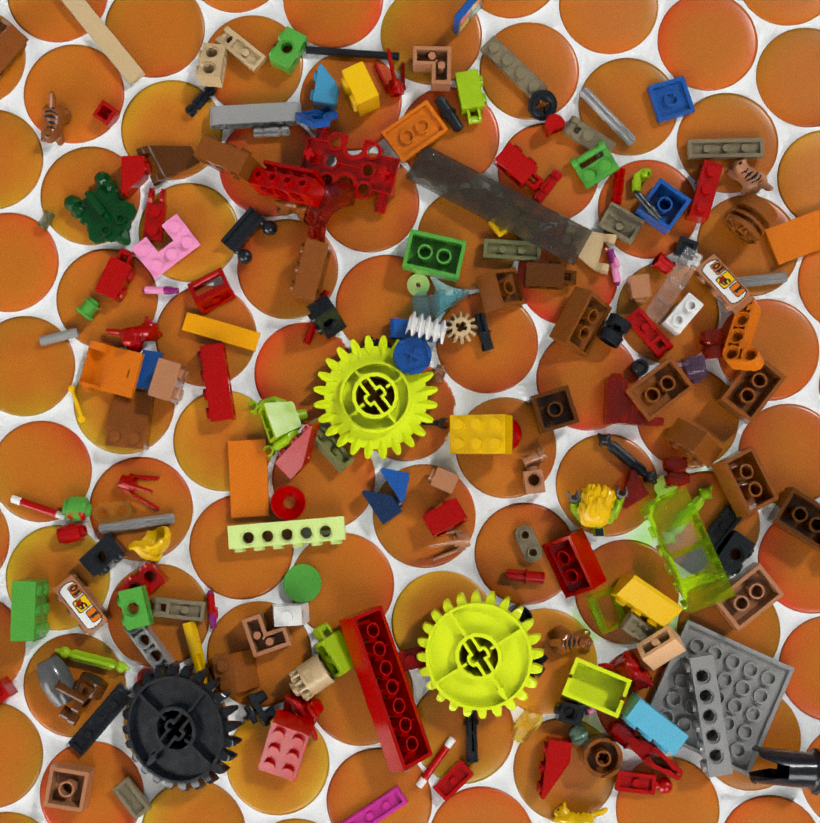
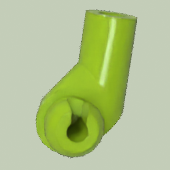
M641 168L633 174L631 193L634 190L641 192V183L652 176L650 168Z

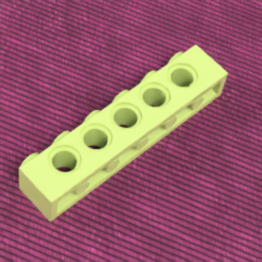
M345 516L227 526L229 549H234L235 553L246 552V548L254 547V551L265 550V546H273V549L285 548L284 545L292 544V548L304 547V543L319 546L323 545V541H331V544H342V540L346 539ZM323 526H329L331 529V534L327 537L321 534ZM304 527L311 529L312 535L310 538L303 537L302 529ZM285 529L292 531V538L290 540H286L283 537ZM267 530L273 534L271 541L264 539L263 535ZM247 532L252 533L254 536L252 543H248L244 539Z

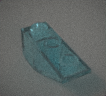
M460 288L454 289L452 293H446L445 290L435 291L432 295H427L426 292L416 293L412 297L413 312L416 311L417 318L423 313L424 320L429 315L431 320H434L469 296V291Z

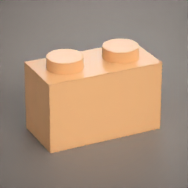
M669 625L636 644L642 660L653 670L686 651L680 636Z

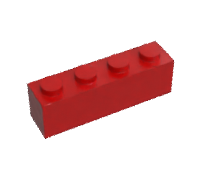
M222 342L199 346L200 351L197 352L199 363L202 362L203 370H200L202 382L205 381L206 389H203L204 399L208 400L209 407L206 408L207 419H210L213 423L235 420L236 412L226 346Z

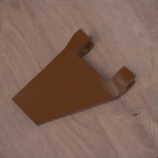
M148 145L136 149L138 156H145L147 158L151 155L159 170V173L150 176L154 187L160 185L168 178L200 164L199 160L193 155L194 150L191 146Z

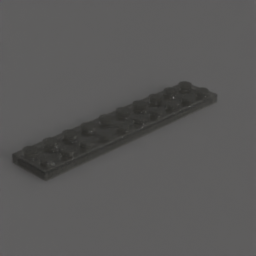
M429 146L421 150L407 174V179L492 222L573 266L592 234V230Z

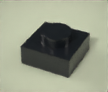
M680 236L673 255L692 261L699 242Z

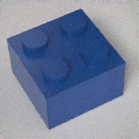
M660 178L646 198L655 206L662 217L657 221L642 209V205L638 207L634 214L645 220L646 223L663 235H666L692 200Z

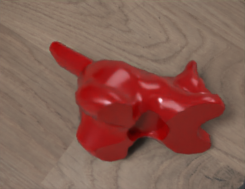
M145 316L144 323L139 326L127 327L122 330L106 329L107 333L118 335L127 350L135 352L143 350L142 346L145 341H156L163 336L162 332L157 331L159 329L158 323L149 319L148 316Z
M624 651L623 655L614 664H598L599 667L616 671L621 676L632 680L634 693L638 690L646 689L648 686H654L651 681L653 679L652 675L647 669L640 667L638 657L632 651Z
M292 689L290 694H286L283 698L284 711H292L298 716L315 721V723L324 710L323 704L319 699L313 698L306 701L302 695L297 697ZM313 726L311 736L313 740L316 742L318 740V734L315 727Z

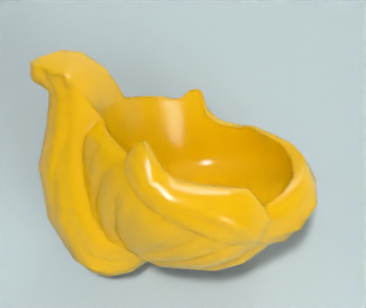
M166 526L158 527L153 531L147 530V534L141 541H133L129 544L128 550H134L146 561L158 562L161 560L163 552L170 545L172 533Z

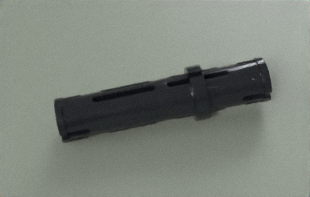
M473 710L469 717L465 716L463 720L466 731V761L469 763L479 761L477 740L479 720L476 716V710Z

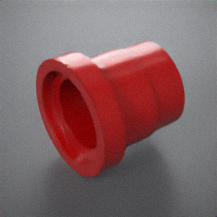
M660 252L654 258L650 267L667 275L674 267V263L665 256V253Z

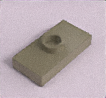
M630 611L619 625V628L639 642L658 631Z
M127 776L112 789L135 821L153 807L130 776Z

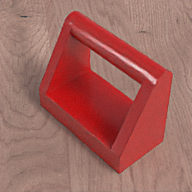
M221 267L187 284L194 302L202 314L236 298ZM221 276L223 284L199 296L194 289Z

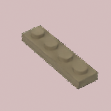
M494 35L481 47L480 52L529 98L537 90L547 89L548 86Z
M764 138L688 139L686 141L687 160L762 159L764 157Z

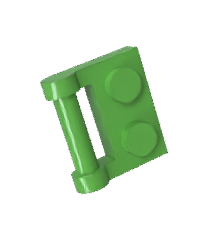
M603 139L597 142L598 145L579 157H574L570 160L587 190L620 170ZM603 151V157L582 169L580 164Z

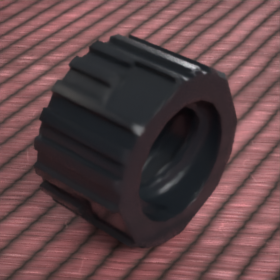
M637 359L632 362L630 369L634 375L643 376L648 372L649 366L646 360ZM640 363L644 366L642 372L636 370V364Z

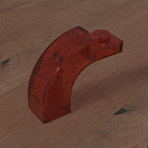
M346 179L333 182L324 187L326 193L319 207L307 206L303 221L309 226L308 236L310 239L324 243L326 225L332 214L341 208L354 205L356 188Z

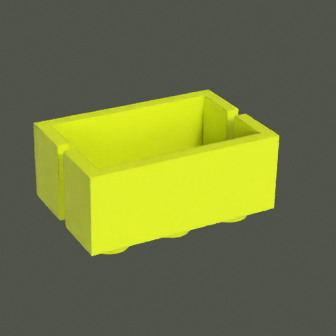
M575 657L569 672L572 678H567L561 695L618 718L624 701L619 700L620 696H627L632 680Z

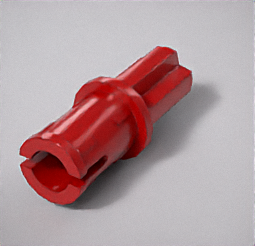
M526 568L525 570L507 569L506 579L521 581L524 584L527 582L544 584L545 572L528 571Z

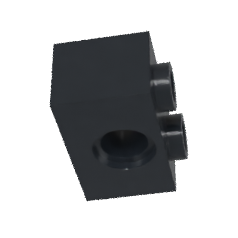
M326 294L307 306L310 312L307 316L319 334L322 335L324 333L327 339H330L347 327Z
M732 530L710 559V562L726 574L734 576L743 568L742 563L753 554V547L756 544L738 531ZM733 549L737 550V557L735 559H732L730 556V552Z
M108 533L84 554L79 561L93 577L99 575L103 577L111 570L110 565L114 562L117 564L125 557L124 553L127 551V548L113 533ZM103 551L108 554L107 561H103L101 558Z

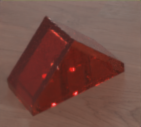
M628 470L624 489L627 486L628 495L624 499L622 508H628L650 494L636 470Z

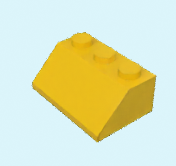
M622 575L611 592V595L615 597V602L622 606L627 605L631 608L630 611L638 617L642 615L647 619L646 622L655 628L657 626L665 627L683 610L682 606L636 575Z

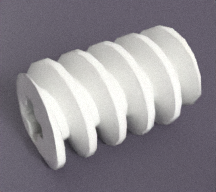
M414 311L409 318L405 334L408 330H410L411 336L418 332V338L425 334L426 340L433 336V342L440 338V342L443 344L448 326H446V320L439 324L437 317L431 322L430 315L424 320L423 313L417 318L416 311Z

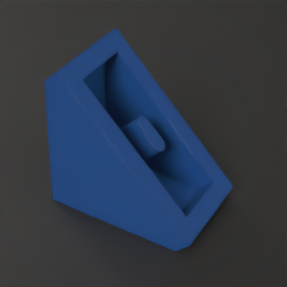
M382 468L380 471L399 500L403 502L406 496L410 473Z

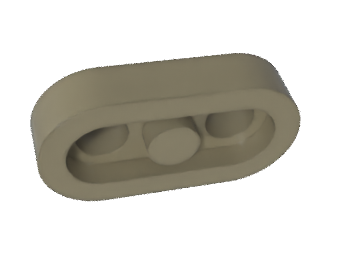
M519 526L515 530V539L527 561L537 562L542 557V548L530 526ZM527 531L528 537L522 538V532ZM531 549L536 550L535 556H530L529 552Z

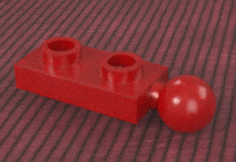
M620 769L616 774L614 789L616 791L655 795V789H658L663 794L670 793L673 785L668 778H661L656 781L657 775L654 773Z

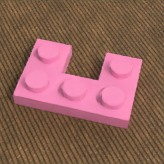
M177 214L162 224V227L173 241L158 252L147 237L131 248L155 279L201 245Z

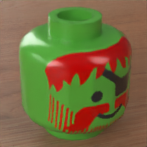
M69 496L67 500H64L62 515H65L67 520L82 522L86 520L87 516H91L92 504H89L87 497Z

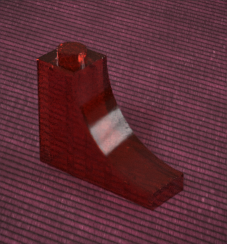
M612 373L610 377L605 378L603 424L664 426V418L655 417L648 422L626 394L625 390L628 389L627 377H622V374Z

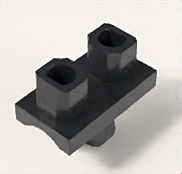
M264 690L246 695L245 697L253 710L250 709L249 705L243 707L246 715L242 717L243 720L250 719L252 724L258 722L255 717L256 715L262 726L267 727L270 725L276 710L273 706L265 710L261 707L260 704L268 699Z

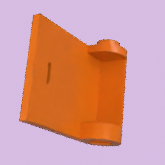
M90 340L78 385L82 386L81 390L93 392V389L133 399L145 354Z

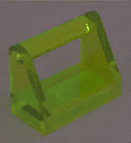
M615 586L585 596L598 631L602 635L619 628V625L626 616L622 605L615 602V597L611 595ZM608 593L620 620L609 625L606 624L597 601L598 598Z

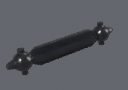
M597 434L600 442L599 445L607 446L612 454L637 475L644 476L643 482L645 484L647 482L658 483L655 479L656 472L647 471L646 466L617 442L611 441V434Z

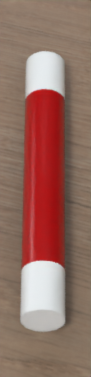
M12 495L10 502L64 521L66 520L65 515H62V511Z
M449 736L416 783L419 788H423L456 741L453 737Z

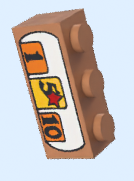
M715 254L711 255L696 268L698 280L703 285L707 284L710 287L709 291L715 298L719 297L723 301L721 304L726 311H732L736 315L754 300L750 291Z
M77 573L70 575L53 589L56 593V599L66 605L68 614L72 618L77 619L80 623V629L85 634L91 635L112 619Z

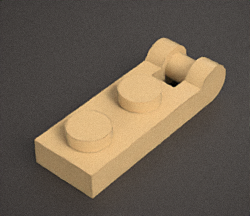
M228 26L223 29L222 35L217 36L214 40L217 44L226 45L227 52L254 73L267 60L264 54ZM229 37L232 38L229 43L226 42Z

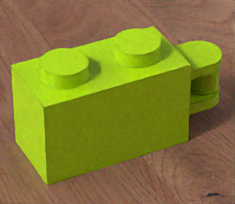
M478 69L455 73V85L461 116L467 115L468 125L482 123L481 112L484 111V106L487 105L486 94H482L481 89L484 86L482 75L478 74Z
M326 622L313 629V633L318 640L314 647L334 679L344 675L354 667L344 635L339 629L333 632Z

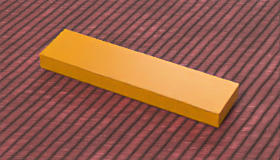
M187 312L182 327L183 331L256 352L261 335L259 332Z

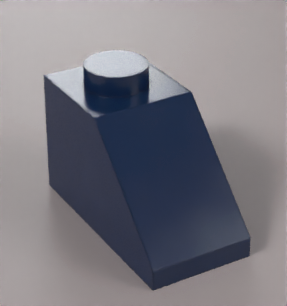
M368 490L362 491V494L382 524H385L402 512L401 508L403 505L398 497L393 498L392 495Z

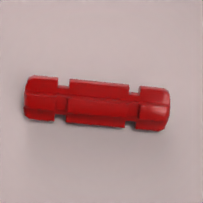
M620 168V170L614 173L615 178L613 179L611 202L617 205L622 203L621 195L623 194V178L625 177L624 168Z
M554 169L550 173V177H547L540 186V191H537L533 196L536 202L542 203L546 198L545 195L548 196L557 184L556 181L558 182L562 177L560 171Z

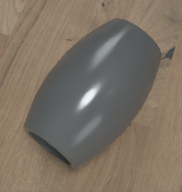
M54 655L38 663L36 668L40 686L52 704L60 707L72 701L73 698L58 690H53L59 680L75 690L74 678L65 662L58 655Z

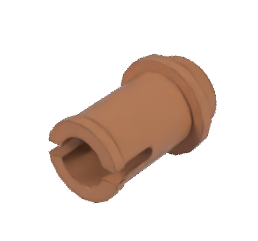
M537 448L536 451L521 456L525 467L540 461L543 463L547 459L543 448Z

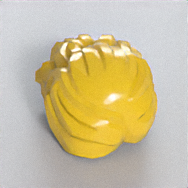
M589 483L586 488L580 489L581 501L579 502L577 512L580 523L588 528L597 526L600 528L609 521L612 515L611 509L617 496L615 491L611 490L610 487L607 488L606 485H603L601 488L598 483L596 485Z

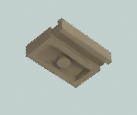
M611 202L597 227L609 234L617 235L619 240L631 245L645 220Z

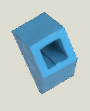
M319 64L318 71H314L313 82H316L315 89H311L310 100H313L314 107L336 110L339 87L325 67Z

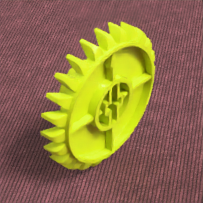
M367 335L365 337V348H360L358 343L352 339L350 341L351 353L348 354L344 349L338 347L337 353L341 360L339 362L330 358L325 360L332 370L331 373L318 372V376L326 382V386L314 387V391L317 394L324 396V400L315 402L314 407L324 409L326 413L317 420L320 423L330 422L332 424L325 434L328 437L334 436L337 433L340 435L336 443L337 447L340 448L348 442L351 443V455H355L360 447L364 448L366 459L371 458L374 450H378L381 459H386L387 448H392L396 455H401L400 443L404 442L407 446L413 448L415 443L411 435L413 433L421 437L426 435V432L420 426L421 422L433 423L434 419L425 412L426 410L437 408L438 405L434 401L427 400L428 396L438 391L437 387L426 386V382L430 381L434 374L433 372L409 375L400 371L395 365L393 352L395 346L400 341L399 339L396 340L392 348H387V339L384 335L381 336L378 346H374L371 337ZM372 380H381L386 382L387 385L385 388L381 385L375 386ZM368 382L376 394L380 391L383 393L380 398L388 408L386 412L382 411L375 400L371 403L368 401L371 399V395L363 386L365 383ZM360 388L365 393L363 397L367 406L371 409L375 407L380 414L371 415L363 411L366 408L365 404L358 405L357 395ZM391 388L395 397L392 406L386 400V390L389 391Z
M475 589L471 596V602H467L464 593L459 592L456 600L457 606H454L446 598L443 601L445 614L434 608L431 616L436 624L425 621L422 628L429 636H419L417 640L421 647L426 648L425 651L418 652L416 655L417 660L426 662V666L422 667L419 671L420 675L430 676L431 678L426 688L428 690L437 688L439 693L436 700L443 702L445 699H448L450 701L449 710L453 712L459 706L463 707V714L466 717H469L473 710H477L481 719L486 718L488 710H492L493 714L499 717L502 715L503 705L511 711L515 710L517 707L514 700L515 697L523 701L529 698V694L524 689V686L535 688L538 684V681L531 677L530 674H538L543 670V665L535 663L533 660L542 657L544 649L532 648V645L541 639V633L528 634L527 632L533 626L535 620L533 618L523 622L519 620L524 610L522 605L510 612L508 610L510 605L509 596L505 597L499 605L495 604V591H491L486 600L481 601L480 592L478 589ZM464 647L468 652L467 657L464 654ZM494 648H496L498 653V661L492 653ZM478 649L479 652L484 650L486 653L484 656L482 653L477 656L475 652Z

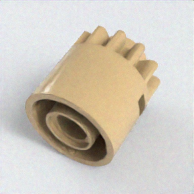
M318 653L289 672L291 677L289 685L297 697L302 695L306 701L336 681Z

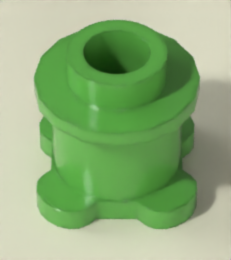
M85 297L83 304L79 308L76 306L75 310L88 320L93 321L92 316L97 310L100 311L98 307L100 303L92 297L89 299Z

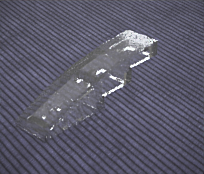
M688 246L685 247L675 262L674 267L668 273L644 311L651 320L658 324L662 322L669 308L674 304L681 290L686 286L703 257L701 254Z

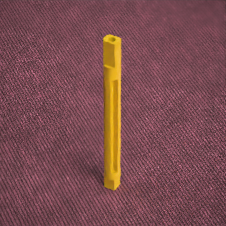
M189 621L183 623L182 626L196 674L198 671L207 668L196 622ZM209 672L204 680L205 684L211 681ZM232 760L224 763L228 765L232 762Z

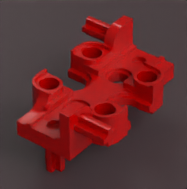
M329 126L317 128L315 138L307 136L300 167L315 170L323 180L326 176H331V184L328 186L324 185L323 188L333 193L337 189V183L340 178L344 176L350 177L353 181L351 196L361 200H369L374 196L375 192L378 193L374 212L385 214L389 196L395 197L396 191L394 186L401 159L384 155V150L379 143L366 139L364 140L362 151L358 155H351L347 152L349 135L333 132L327 137ZM337 138L341 139V145L334 148L333 141ZM372 148H378V154L375 157L369 156V151ZM330 156H334L337 159V163L333 167H329L326 163L327 158ZM367 165H371L374 169L373 174L370 176H366L363 173V169ZM363 185H368V193L361 195L360 188Z

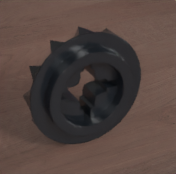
M537 90L531 94L528 101V111L531 117L539 121H545L549 115L555 114L557 100L553 93L548 90ZM540 100L549 103L543 107V111L541 108H536L540 104Z

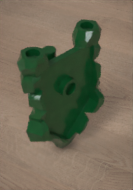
M103 171L95 175L94 181L97 189L93 192L91 190L86 191V197L83 200L76 195H70L65 198V208L71 211V215L75 219H79L83 225H86L89 239L93 243L99 244L105 241L112 243L116 241L125 246L130 245L129 231L131 229V221L134 220L137 210L134 204L122 199V195L116 190L117 185L115 181L111 180L107 172Z

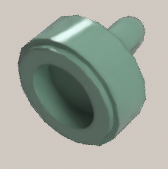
M573 725L569 729L568 736L572 743L582 745L588 739V731L583 725L580 727Z

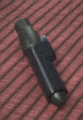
M633 191L634 197L640 202L642 209L658 221L662 216L655 206L640 191Z

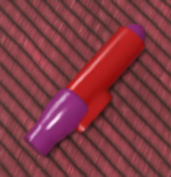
M209 590L207 594L208 620L210 629L217 628L218 607H215L213 591Z

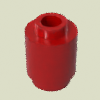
M81 522L62 525L56 531L59 543L64 544L84 541L85 536L88 534L86 525H83Z

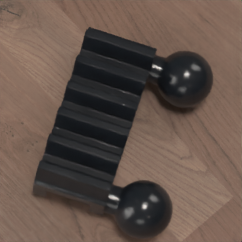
M250 206L220 241L237 254L240 263L249 264L252 261L253 255L251 251L241 248H244L246 242L250 241V238L255 235L260 226H262V230L266 235L272 236L277 232V225L274 221H267Z

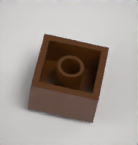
M568 385L529 397L540 434L579 422Z

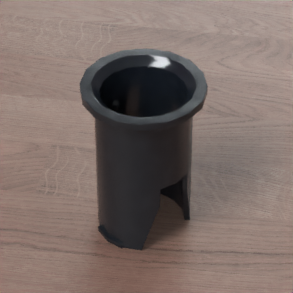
M757 745L752 747V750L759 753V757L777 763V769L768 768L749 772L752 783L809 789L811 794H820V749L813 748L810 752L759 747Z

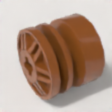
M746 193L737 203V208L732 209L730 214L724 219V222L728 229L738 238L747 243L756 244L765 233L764 229H768L778 216L775 209L766 200L756 194Z

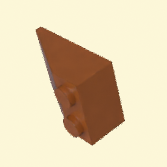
M671 356L625 390V392L646 420L650 422L695 386Z
M135 391L133 399L115 394L107 424L105 445L149 450L155 397L147 395L148 392Z

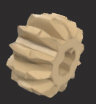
M460 311L458 312V318L455 314H452V320L447 319L446 323L450 326L447 327L446 331H451L447 337L455 336L453 343H456L459 338L460 344H464V338L470 342L471 338L469 335L475 337L476 333L472 330L477 329V325H471L475 318L468 320L469 313H466L464 318ZM464 324V329L466 328V331L462 330L461 332H458V327L456 328V326Z

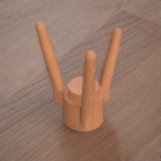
M462 529L451 530L445 534H456L453 536V540L429 544L428 548L454 544V547H457L433 557V561L458 551L466 550L465 547H470L468 531L463 532Z

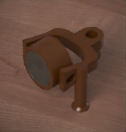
M82 672L74 687L75 690L59 680L53 690H58L75 699L72 708L65 705L59 717L67 720L66 723L75 726L91 700H101L109 684L101 677L90 672Z

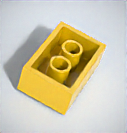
M450 415V454H512V415Z

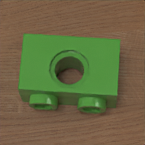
M287 26L285 31H281L279 34V42L276 47L270 50L269 60L273 67L292 75L309 42L307 36ZM287 47L292 48L289 53L283 52Z
M146 585L118 592L117 603L122 608L123 615L121 620L123 626H126L127 631L155 623ZM132 603L138 605L137 613L131 611L130 606Z

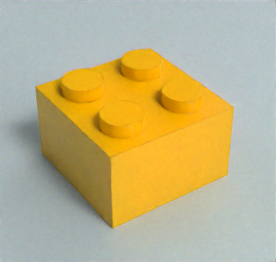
M363 61L342 70L343 78L340 79L345 95H349L353 111H357L359 116H363L380 108L379 94Z

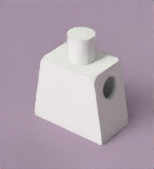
M309 602L272 604L274 627L296 626L309 622Z

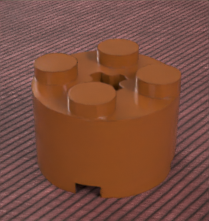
M605 733L593 734L580 747L581 760L592 775L610 778L619 772L623 753L619 745ZM600 753H603L604 757L602 759L599 757Z

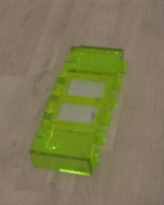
M686 486L642 503L641 516L644 521L648 520L650 536L652 539L656 538L658 542L656 549L659 556H664L666 560L664 567L667 574H672L674 578L672 585L675 592H680L683 598L680 603L684 612L688 611L689 614H693L735 597L736 595Z

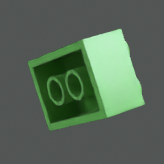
M410 229L402 270L458 283L467 241Z
M23 578L12 581L10 641L34 642L46 637V634H48L49 623L47 622V614L50 611V604L47 603V597L50 593L48 578Z

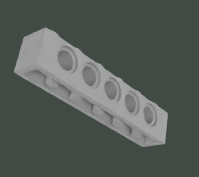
M703 652L685 655L686 661L683 664L684 670L689 676L687 688L689 693L692 694L690 707L692 712H695L696 720H693L695 732H698L699 740L696 742L698 751L702 754V759L700 760L701 770L709 777L733 774L713 654ZM703 670L704 677L697 679V672ZM707 690L706 698L700 699L701 691ZM706 710H710L711 715L704 719L703 713ZM714 730V735L711 738H707V732ZM717 750V755L714 758H710V752Z

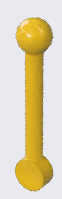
M70 385L68 390L72 394L79 415L78 421L84 423L86 422V417L82 414L75 393L76 387Z

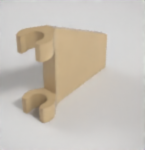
M566 225L562 245L594 271L607 275L610 265L599 263L603 243L614 246L617 235L604 234Z

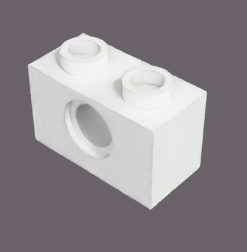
M689 292L683 296L660 325L675 337L682 332L704 304Z

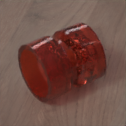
M723 328L698 333L699 342L703 345L701 349L703 360L723 357L722 354L725 346L722 342L725 339Z
M686 456L661 460L663 471L666 472L664 476L665 487L691 484L690 474L686 472L688 468Z

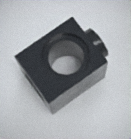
M560 698V702L555 704L554 714H556L557 720L580 727L586 708L583 704ZM567 707L573 708V713L570 716L564 715V710Z

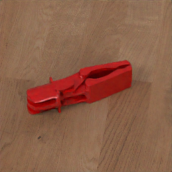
M612 721L609 724L608 733L610 737L623 746L624 749L629 745L633 752L649 766L676 780L682 777L683 771L653 743L635 736L636 732L622 722ZM649 754L659 755L666 761L668 766L653 761Z

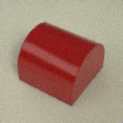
M102 99L93 116L106 126L111 127L118 121L120 111Z
M558 114L549 115L543 127L545 136L549 137L562 131L565 126L564 119Z

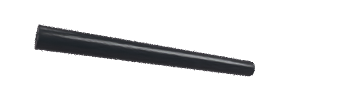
M306 46V54L388 60L387 52ZM391 52L392 60H399V53Z

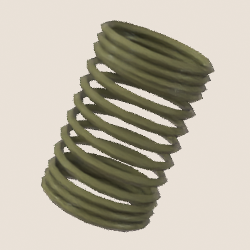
M46 210V214L43 215L44 219L39 220L37 224L47 230L55 217L54 214Z

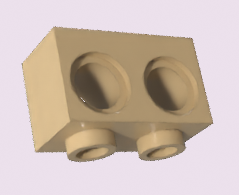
M203 42L202 50H199L198 61L200 63L195 69V76L199 79L200 86L223 88L228 60L226 45Z

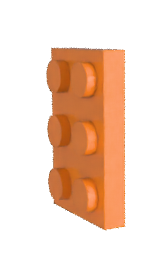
M425 100L384 129L381 135L396 156L401 159L402 164H404L448 133L449 129L430 103Z

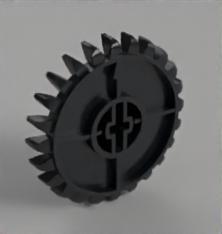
M175 661L168 666L167 672L165 663L155 668L154 673L152 670L144 673L142 680L135 682L133 685L134 693L129 694L126 698V703L130 707L123 710L122 716L127 720V724L122 726V730L125 734H128L129 740L125 744L127 748H132L134 752L132 755L133 761H139L142 764L141 771L144 774L150 772L153 775V782L158 784L161 781H165V786L171 790L176 786L181 791H188L192 787L197 790L205 787L206 783H214L219 779L217 774H223L230 769L224 762L233 760L238 754L227 749V747L237 745L242 741V738L229 735V732L240 727L242 721L227 720V717L239 707L238 705L223 707L222 703L232 692L231 690H226L217 695L215 694L214 690L221 681L220 677L205 684L204 680L207 676L208 668H204L192 676L194 662L183 666L179 673V661Z

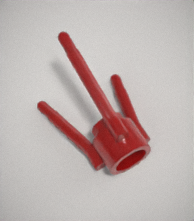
M387 48V57L392 79L388 81V85L376 63L374 67L385 88V93L394 98L404 95V90H406L405 63L401 62L400 82L399 78H396L390 48Z
M132 473L129 476L123 474L119 480L118 489L124 490V494L130 495L158 511L160 509L158 506L135 494L134 491L137 489L152 494L153 490L139 486L136 479L159 480V477L135 475Z

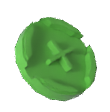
M298 564L287 571L283 587L290 599L306 603L313 600L319 594L322 588V578L320 573L311 565Z

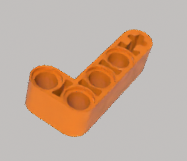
M754 297L752 302L734 315L723 349V358L729 367L734 370L757 371L764 365V359L758 349L751 346L761 314V308Z

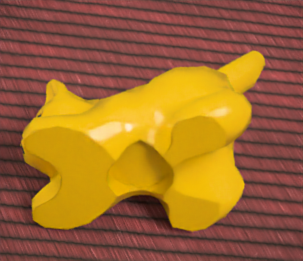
M562 802L554 810L556 817H553L551 821L554 823H594L595 817L604 815L608 808L605 807L591 812H571L566 807V803Z

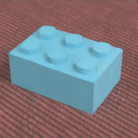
M632 692L621 709L623 716L621 718L634 730L638 727L637 730L650 742L653 739V743L665 754L670 752L675 756L689 737L680 727L636 693Z

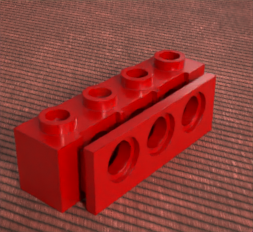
M268 160L263 161L266 169L256 166L248 181L259 195L313 207H319L326 193V190L323 188L325 181L315 170Z

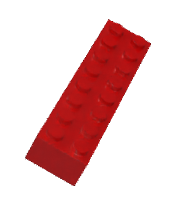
M382 605L367 608L339 620L390 772L405 771L433 754Z

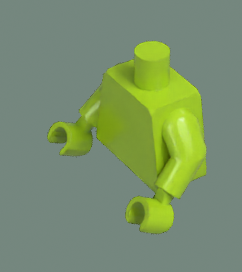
M276 396L262 399L259 403L250 401L248 404L250 407L256 405V408L250 410L252 414L260 413L269 442L273 443L272 446L266 445L263 448V451L268 448L272 450L271 454L267 455V457H273L276 452L275 450L279 451L289 445L290 441L298 435V430L302 427L301 421L308 419L305 409L296 410L294 402L286 401Z

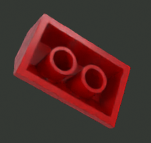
M583 528L566 533L541 545L566 598L593 590L607 581Z

